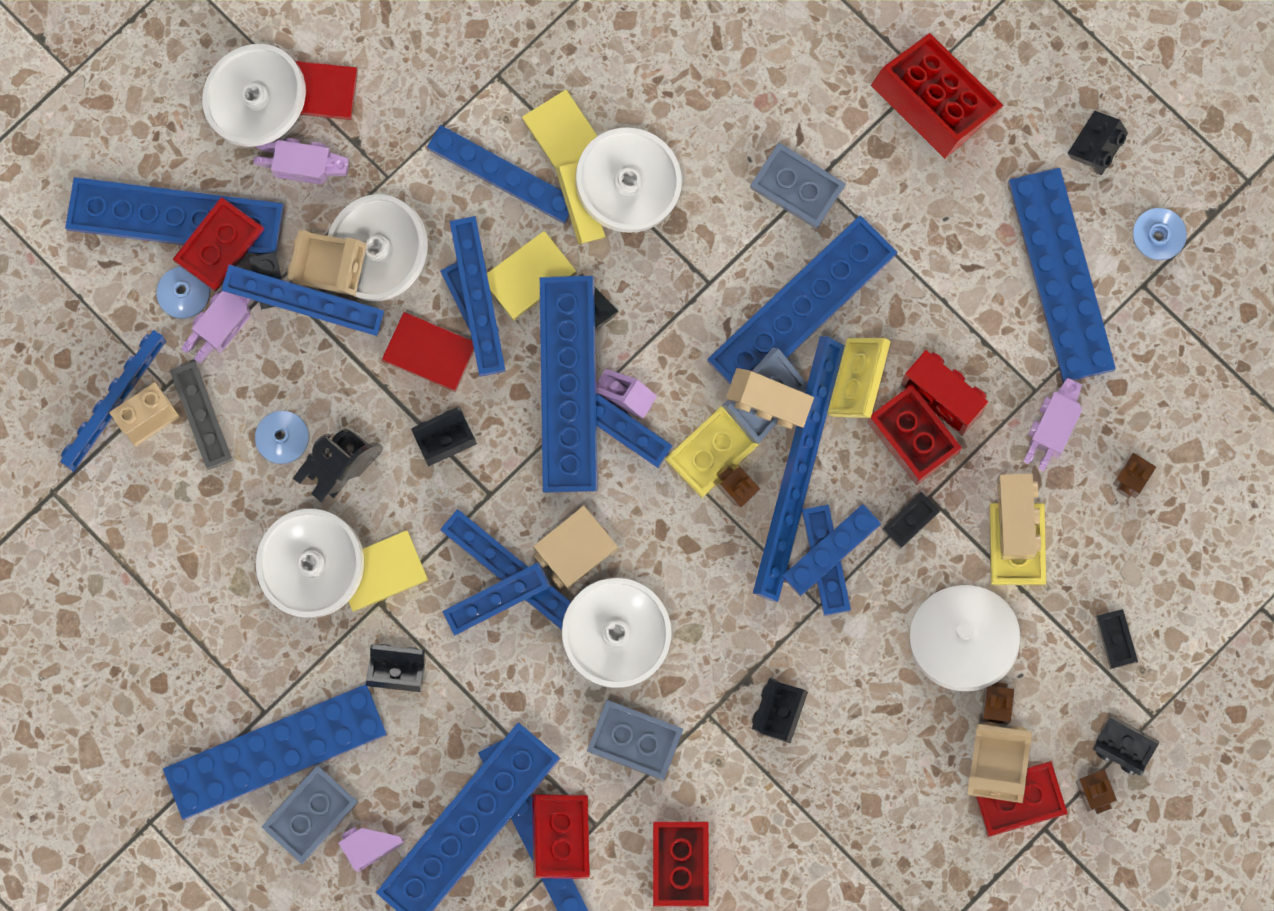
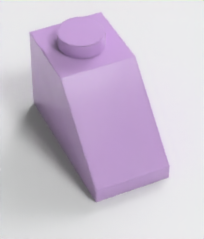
M609 369L604 370L596 383V393L625 412L640 418L645 417L657 397L639 380Z
M356 827L341 835L343 840L338 842L356 872H360L405 843L400 836L365 828L357 830Z

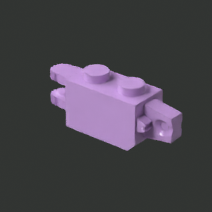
M285 138L284 141L277 140L276 143L270 142L256 146L261 151L274 153L273 159L254 157L253 164L271 168L275 178L321 185L327 181L328 176H347L349 159L331 153L330 149L326 148V145L322 143L311 142L310 145L301 144L299 140L293 138Z
M224 291L217 292L210 300L211 306L206 312H201L194 319L193 333L185 341L181 349L185 353H189L201 339L205 344L197 352L194 360L202 363L213 349L221 354L250 318V309L247 305L251 299Z
M1067 378L1059 391L1054 392L1051 399L1045 398L1039 410L1044 414L1040 422L1034 421L1028 433L1032 437L1029 443L1031 446L1023 462L1029 464L1033 460L1036 448L1046 452L1039 463V470L1043 472L1052 456L1059 458L1082 412L1081 406L1077 402L1081 384Z

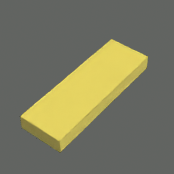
M578 162L559 166L555 170L575 235L580 245L603 239L605 234L602 225L586 212L579 200L575 186V173Z

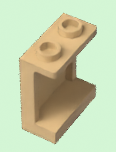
M299 230L298 236L293 243L294 253L292 262L287 270L288 282L308 288L356 296L367 244L353 238L346 237V239Z
M155 382L109 412L121 431L128 436L135 447L180 417Z
M582 506L533 546L536 552L533 557L540 563L542 568L547 566L552 571L553 575L550 578L559 589L565 587L567 591H570L575 583L607 557L611 558L619 549L586 507Z
M984 722L983 725L977 724L967 795L1023 803L1032 732L1020 726H1012L1010 729L999 727L998 724L993 722Z

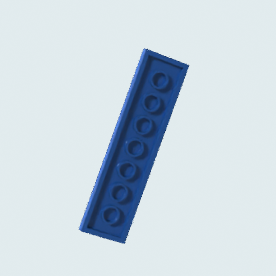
M1061 168L1009 179V189L1062 383L1067 378L1075 381L1115 371V363Z
M74 177L65 229L73 232L184 245L222 197L265 229L248 250L247 254L261 255L275 251L277 254L284 205L283 203Z
M860 215L707 359V362L731 385L736 368L753 371L772 348H778L788 358L883 269L898 252Z
M594 276L539 277L543 493L598 492Z
M365 684L163 768L181 818L186 820L385 737L387 733L370 690Z
M518 722L376 891V894L396 911H434L561 758Z

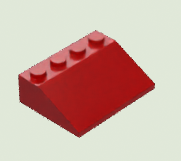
M931 33L886 64L870 85L944 159L960 148L1004 106Z

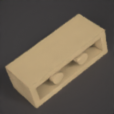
M736 368L726 399L735 402L734 407L749 413L751 409L757 411L756 417L771 421L772 418L777 419V425L792 430L793 425L804 428L814 397L755 372Z
M1033 474L1000 475L997 479L1001 560L1034 559L1037 551H1041V537L1036 535L1035 527L1036 524L1040 523L1039 508H1034V498H1038V482L1033 481Z

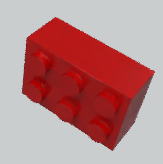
M925 350L905 373L901 386L906 389L913 385L934 413L963 436L984 412L989 402L985 399L987 396L978 387L974 386L972 388L965 382L966 378L956 369L951 371L944 365L945 361L940 355Z
M913 385L907 387L875 411L867 421L916 486L959 455L962 449Z
M653 822V907H709V822Z

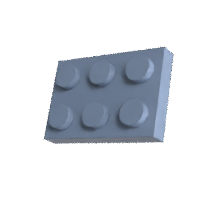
M778 142L751 183L750 189L815 229H818L845 188L846 183Z
M772 348L752 371L801 392H804L807 387L806 381L778 348ZM728 399L722 405L748 438L756 444L763 440L778 421L774 418L768 421L756 417L757 411L752 409L750 413L734 407L735 402Z
M606 700L587 752L664 781L683 728Z
M317 765L263 824L262 828L303 865L359 802Z

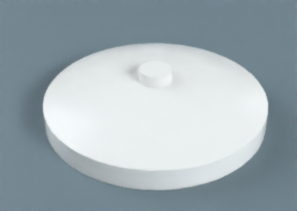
M251 44L237 48L225 55L208 75L202 96L205 117L210 126L230 143L247 147L270 143L285 134L298 119L305 102V80L296 62L286 52L277 47L266 44Z
M627 127L604 132L588 144L578 161L575 173V186L582 206L595 221L615 231L632 233L648 230L667 218L679 199L682 176L677 158L665 142L650 132Z
M374 194L353 201L339 213L328 233V236L342 239L348 237L367 244L355 296L359 299L384 301L398 296L407 290L418 278L426 260L428 240L421 218L411 206L389 195Z
M319 509L296 510L278 519L264 534L256 556L257 578L265 596L280 610L303 618L326 616L343 607L358 589L364 570L363 549L355 531L340 517Z
M610 578L587 586L570 603L562 623V644L569 662L585 679L603 687L624 688L644 681L661 666L667 656L671 643V623L663 603L649 588L629 579Z
M972 585L952 586L930 596L917 610L910 629L911 651L920 670L936 684L956 691L980 690L1002 679L1015 663L1020 648L1019 624L1010 606L994 592Z

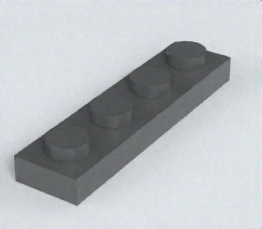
M193 361L170 370L206 469L211 470L233 461L197 363Z

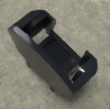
M348 429L339 431L333 436L332 440L329 439L331 437L329 433L324 434L315 441L312 453L307 456V460L294 475L293 479L297 483L302 484L307 477L312 481L317 477L318 483L311 494L320 502H323L328 495L334 499L349 479L359 477L383 451V446L378 442L368 444L360 436ZM349 442L354 445L352 452H349L346 448Z

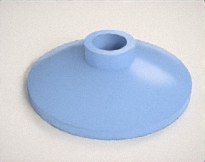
M1154 208L1144 212L1137 219L1133 228V240L1137 249L1143 255L1153 260H1167L1176 256L1186 242L1187 232L1183 220L1176 213L1165 208ZM1154 233H1160L1163 239L1160 241L1156 240Z
M176 267L166 272L160 279L156 292L157 300L160 307L168 315L179 319L191 318L199 314L206 307L210 297V288L182 267ZM180 286L186 287L184 294L177 293V289Z
M288 411L270 413L261 420L255 432V443L258 451L265 459L276 464H287L297 460L305 452L309 441V433L304 421L298 415ZM279 431L285 432V437L282 440L276 439V434Z

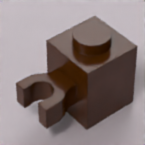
M1133 452L1113 485L1117 487L1116 490L1121 495L1127 498L1132 496L1136 499L1153 474L1156 466Z
M733 463L723 466L716 474L718 477L713 481L731 503L738 507H743L760 490L748 474L739 465Z
M1000 682L984 688L981 721L1009 724L1012 718L1014 689H1010L1008 684Z
M1105 769L1075 781L1087 812L1095 810L1096 814L1112 809L1110 803L1117 801Z

